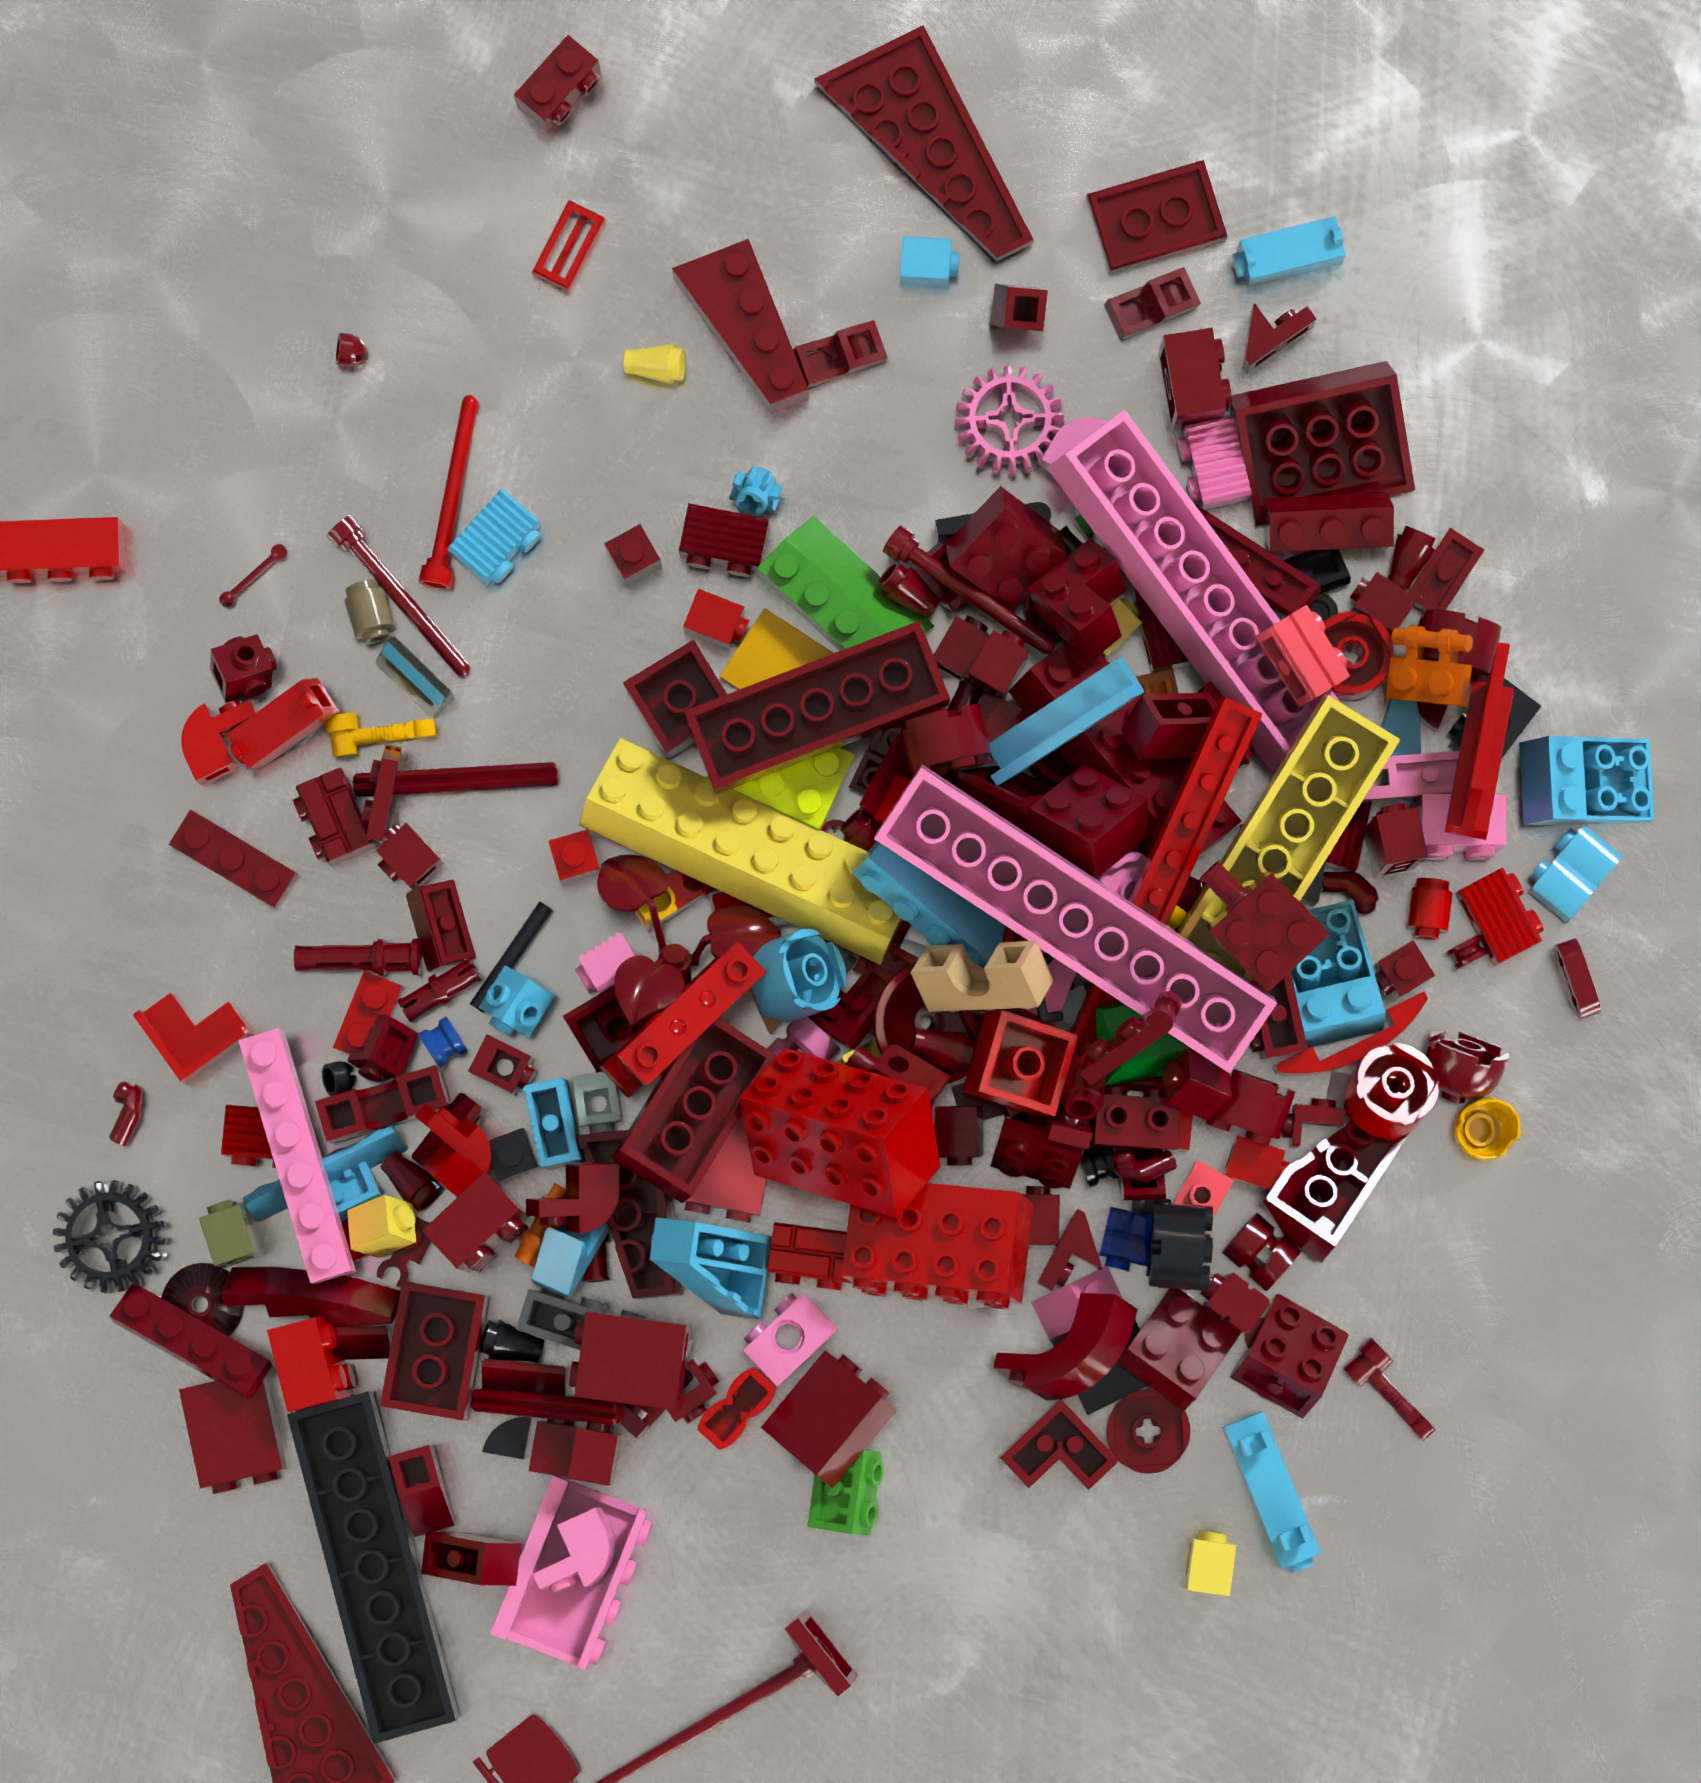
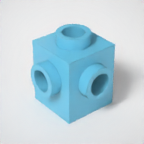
M505 965L495 982L488 989L485 998L478 1008L492 1016L488 1024L510 1037L513 1030L529 1038L555 996L529 978Z

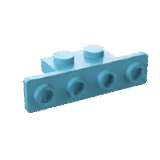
M394 1126L375 1130L366 1138L348 1147L338 1148L332 1151L329 1156L323 1158L341 1221L348 1219L347 1210L382 1196L370 1168L384 1162L395 1151L400 1153L406 1151V1146ZM280 1179L271 1184L261 1185L252 1193L243 1197L245 1206L257 1222L288 1208Z

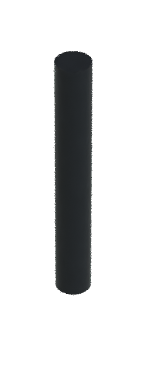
M540 901L538 902L469 1003L471 1006L482 1013L484 1012L478 1007L485 998L488 989L495 982L505 965L511 969L515 967L553 910Z

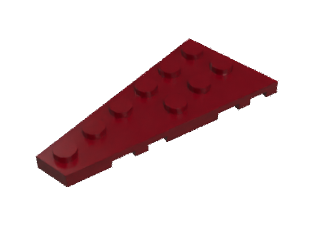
M924 25L814 78V83L996 261L1033 244L1034 239Z

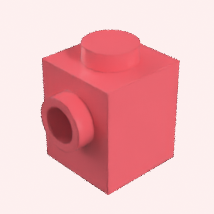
M1196 1160L1171 1204L1213 1206L1214 1218L1234 1180Z

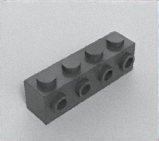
M541 1288V1291L528 1289L516 1330L580 1350L581 1345L575 1344V1331L578 1319L584 1320L585 1312L606 1313L604 1311L607 1304L586 1297H582L581 1303L578 1304L565 1300V1297L545 1288ZM622 1310L621 1316L646 1319L645 1316ZM689 1339L686 1363L694 1340Z

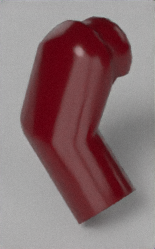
M1324 872L1322 892L1347 893L1354 900L1356 911L1360 914H1370L1375 911L1376 902L1379 899L1377 889L1361 874L1356 872Z
M123 1081L119 1083L113 1094L114 1101L123 1104V1107L109 1138L119 1145L127 1146L140 1120L143 1092L137 1084L132 1086L130 1083Z

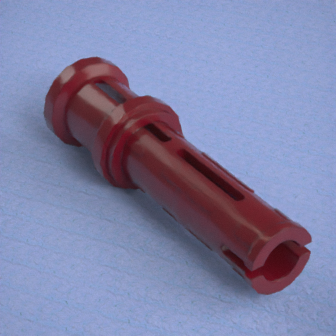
M416 938L412 939L411 943H387L385 939H377V941H373V945H295L294 968L296 972L310 970H373V973L378 974V976H385L387 972L411 971L413 975H421V940Z

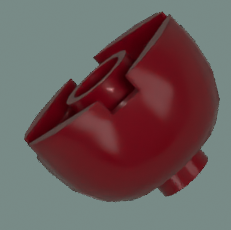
M1432 1030L1428 1035L1424 1055L1429 1059L1434 1068L1430 1072L1435 1082H1438L1439 1089L1442 1090V1098L1450 1102L1464 1104L1466 1098L1477 1099L1489 1095L1498 1086L1510 1057L1508 1053L1500 1056L1501 1047L1485 1039L1459 1032V1039L1445 1038L1447 1030Z

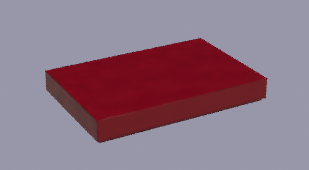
M1204 160L1086 195L1110 274L1227 240L1228 237Z

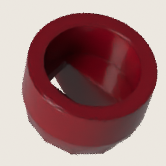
M339 333L336 347V365L356 366L363 361L366 345L359 336Z

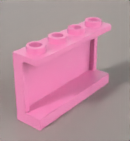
M553 1475L519 1559L516 1586L508 1587L490 1634L504 1640H512L575 1665L583 1671L587 1669L589 1663L597 1665L606 1641L599 1639L605 1623L613 1625L621 1605L620 1601L614 1599L620 1583L628 1586L637 1562L630 1560L636 1544L644 1546L652 1523L645 1520L649 1511L563 1477ZM595 1507L602 1508L615 1540V1557L607 1575L592 1587H584L579 1575L574 1576L576 1584L558 1593L553 1594L551 1587L539 1589L533 1573L570 1557L557 1525Z

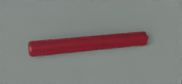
M554 762L397 771L393 795L552 786L558 784V767ZM356 773L354 775L353 790L356 796L375 795L376 785L368 784L370 773Z

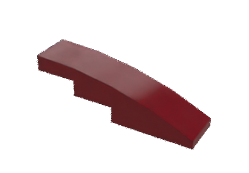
M232 1267L221 1295L225 1307L265 1304L269 1317L309 1315V1318L324 1317L326 1324L331 1323L333 1327L392 1324L398 1308L400 1291L346 1276L313 1284L310 1283L307 1270Z

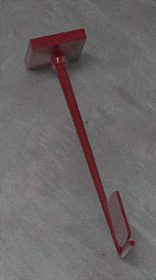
M805 1609L785 1628L799 1653L793 1658L791 1666L596 1783H617L803 1677L809 1679L815 1674L831 1691L839 1696L853 1684L858 1674L809 1611ZM536 1714L529 1716L486 1751V1755L492 1765L490 1770H488L479 1757L472 1762L488 1783H499L492 1775L494 1771L503 1783H574L573 1779L580 1774L576 1761L562 1740Z

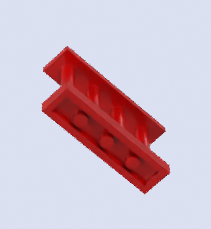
M737 941L719 959L714 958L685 986L684 992L664 1011L655 1014L599 1068L629 1098L642 1085L648 1086L758 981L766 971Z

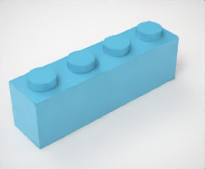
M878 841L875 842L852 872L861 881L866 890L881 898L893 909L900 919L909 922L923 934L932 946L963 944L969 958L978 966L985 968L999 942H1002L1004 924Z

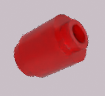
M1435 878L1416 879V887L1411 888L1407 928L1415 930L1414 937L1438 940L1440 933L1448 932L1453 895L1449 891V881Z

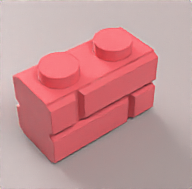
M1307 605L1294 611L1255 636L1298 707L1314 700L1350 677L1346 669L1347 661L1344 654L1338 648L1332 647L1324 634L1325 625L1323 620L1317 613L1310 611Z

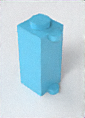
M1335 216L1241 239L1237 247L1238 253L1232 254L1236 275L1238 278H1245L1247 288L1341 265L1346 256L1342 231L1338 227Z

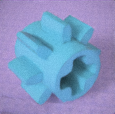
M752 466L747 475L740 471L737 472L732 483L733 488L729 499L736 501V507L740 513L761 517L765 510L770 513L775 512L783 486L776 484L773 472Z

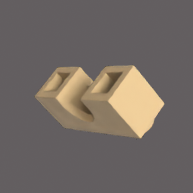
M1036 941L999 942L985 968L978 966L969 958L963 944L926 946L911 971V975L929 1012L990 1011L995 1009H1030L1039 1007L1054 980Z

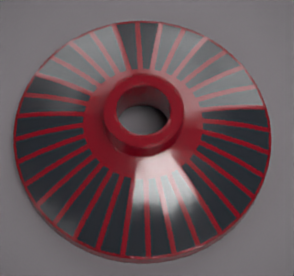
M196 1263L180 1269L169 1279L161 1297L229 1337L238 1328L244 1314L245 1306L225 1307L221 1292L230 1272L210 1263ZM200 1296L205 1297L208 1301V1307L202 1313L197 1312L193 1307L194 1300Z

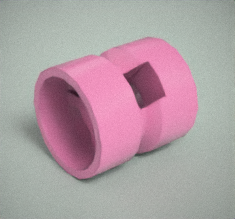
M808 1017L791 1022L786 1028L787 1037L785 1039L777 1038L767 1048L776 1055L784 1047L795 1051L799 1048L803 1053L830 1060L840 1049Z

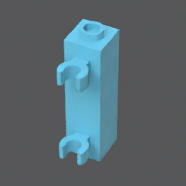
M1257 1412L1221 1427L1278 1568L1284 1569L1289 1567L1291 1573H1295L1314 1565L1312 1557L1321 1554L1264 1412Z

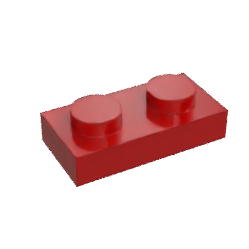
M363 971L332 1048L349 1055L350 1053L363 1052L377 1015L388 1014L392 1017L398 1003L397 1000L400 998L404 987Z

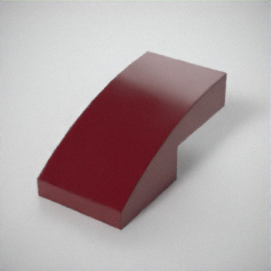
M1185 267L1151 279L1142 287L1110 298L1104 305L1122 341L1174 319L1198 307L1201 302Z
M874 320L838 330L833 336L798 345L793 349L808 388L861 371L888 358Z

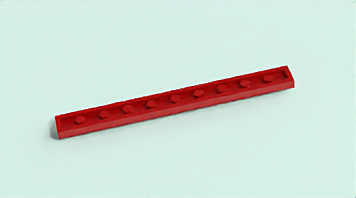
M1222 695L1129 899L1131 903L1166 926L1263 714ZM1091 983L1070 1030V1033L1079 1035L1072 1058L1084 1055L1085 1051L1096 1041V1008L1122 1003L1093 983Z

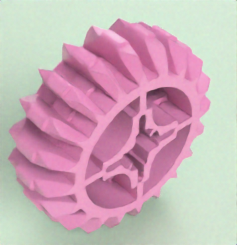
M1005 365L1003 377L998 378L994 368L988 369L989 383H986L979 376L974 377L973 384L978 392L971 388L965 387L963 389L962 396L970 403L958 402L956 404V411L965 415V417L956 418L954 420V427L967 429L957 436L959 444L972 442L965 450L967 458L973 457L978 452L982 454L978 459L977 467L980 469L984 468L990 460L994 462L992 474L998 475L1001 464L1008 465V475L1014 477L1016 475V464L1021 463L1026 474L1032 472L1031 458L1037 464L1043 466L1041 460L1044 454L1041 450L1047 451L1052 442L1050 439H1053L1060 430V428L1052 425L1064 423L1065 414L1052 412L1062 406L1061 398L1047 399L1054 392L1052 384H1048L1042 389L1038 388L1042 380L1041 374L1036 373L1030 382L1026 380V367H1021L1018 377L1011 376V366ZM1002 391V404L997 410L986 412L984 416H976L978 408L989 396ZM1014 391L1030 397L1038 405L1041 413H1035L1034 410L1020 407L1016 401ZM1008 403L1010 404V413H1013V419L1021 421V423L1015 422L1012 439L1009 438V429L1006 422L998 420L999 418L1004 420ZM1034 426H1044L1042 433L1033 444L1017 451L1019 434L1023 431L1033 430ZM985 428V432H995L1003 439L1005 451L988 444L982 438L978 429Z

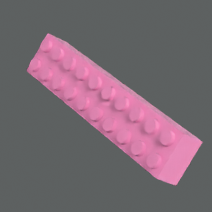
M1124 409L1046 468L1107 551L1117 559L1119 567L1204 682L1207 684L1211 681L1222 696L1263 713L1250 744L1274 775L1324 693L1298 707L1255 637L1280 621V619ZM1331 689L1325 692L1332 698L1339 701Z
M922 764L875 834V840L1028 941H1036L1040 949L1143 1016L1154 1008L1155 1002L1162 992L1171 991L1176 993L1182 1001V1006L1176 1016L1172 1029L1168 1033L1228 1073H1231L1277 1004L1274 996Z

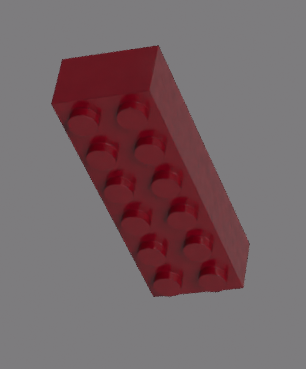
M920 621L687 709L684 711L714 793L717 795L899 725V723H904L908 719L949 705L950 697Z
M1066 642L1032 666L1008 692L1030 717L1110 663L1102 654L1089 661ZM1136 697L1058 748L1057 751L1074 771L1084 763L1148 799L1149 836L1138 844L1139 849L1148 858L1191 764L1190 758L1138 760L1121 730L1139 700ZM1225 800L1220 807L1198 858L1219 843L1242 822Z

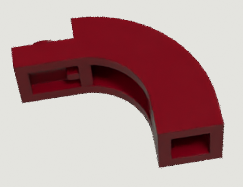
M1081 1293L1074 1322L1067 1335L1058 1345L1040 1354L997 1352L993 1369L1008 1377L1007 1382L1009 1384L1028 1389L1044 1400H1060L1075 1396L1100 1381L1116 1364L1130 1339L1138 1309L1116 1294Z

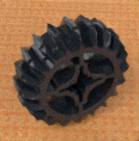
M117 1180L111 1181L109 1193H106L105 1186L101 1181L94 1183L95 1196H92L87 1188H80L78 1191L83 1200L81 1204L73 1198L66 1200L67 1206L74 1210L72 1215L70 1216L63 1212H58L57 1214L59 1220L68 1222L66 1230L61 1228L53 1229V1235L65 1237V1243L55 1245L54 1252L63 1253L68 1251L69 1256L60 1261L61 1268H68L75 1264L76 1268L71 1272L70 1278L73 1281H77L84 1274H87L84 1288L89 1290L100 1279L99 1288L101 1293H109L111 1281L113 1280L117 1291L125 1292L126 1277L129 1278L134 1286L141 1285V1278L137 1271L140 1269L143 1273L151 1276L155 1271L146 1263L147 1260L151 1258L155 1261H162L163 1259L162 1254L152 1251L154 1244H167L166 1238L155 1237L154 1235L155 1230L166 1228L165 1221L152 1222L151 1220L153 1216L161 1211L159 1206H150L145 1210L144 1206L149 1201L150 1195L143 1192L134 1200L136 1186L133 1184H128L123 1194H120L121 1186ZM109 1202H120L129 1207L136 1214L140 1223L120 1225L115 1218L114 1212H111ZM97 1206V1224L94 1230L86 1235H82V1237H78L79 1227L83 1218ZM108 1224L112 1225L111 1230L124 1233L129 1232L119 1235V1238H115L112 1249H108L109 1243L91 1242L107 1234ZM143 1236L138 1254L127 1266L123 1267L122 1260H124L123 1250L125 1245L130 1240ZM99 1248L103 1252L106 1261L109 1262L111 1271L103 1272L91 1266L84 1259L80 1250Z

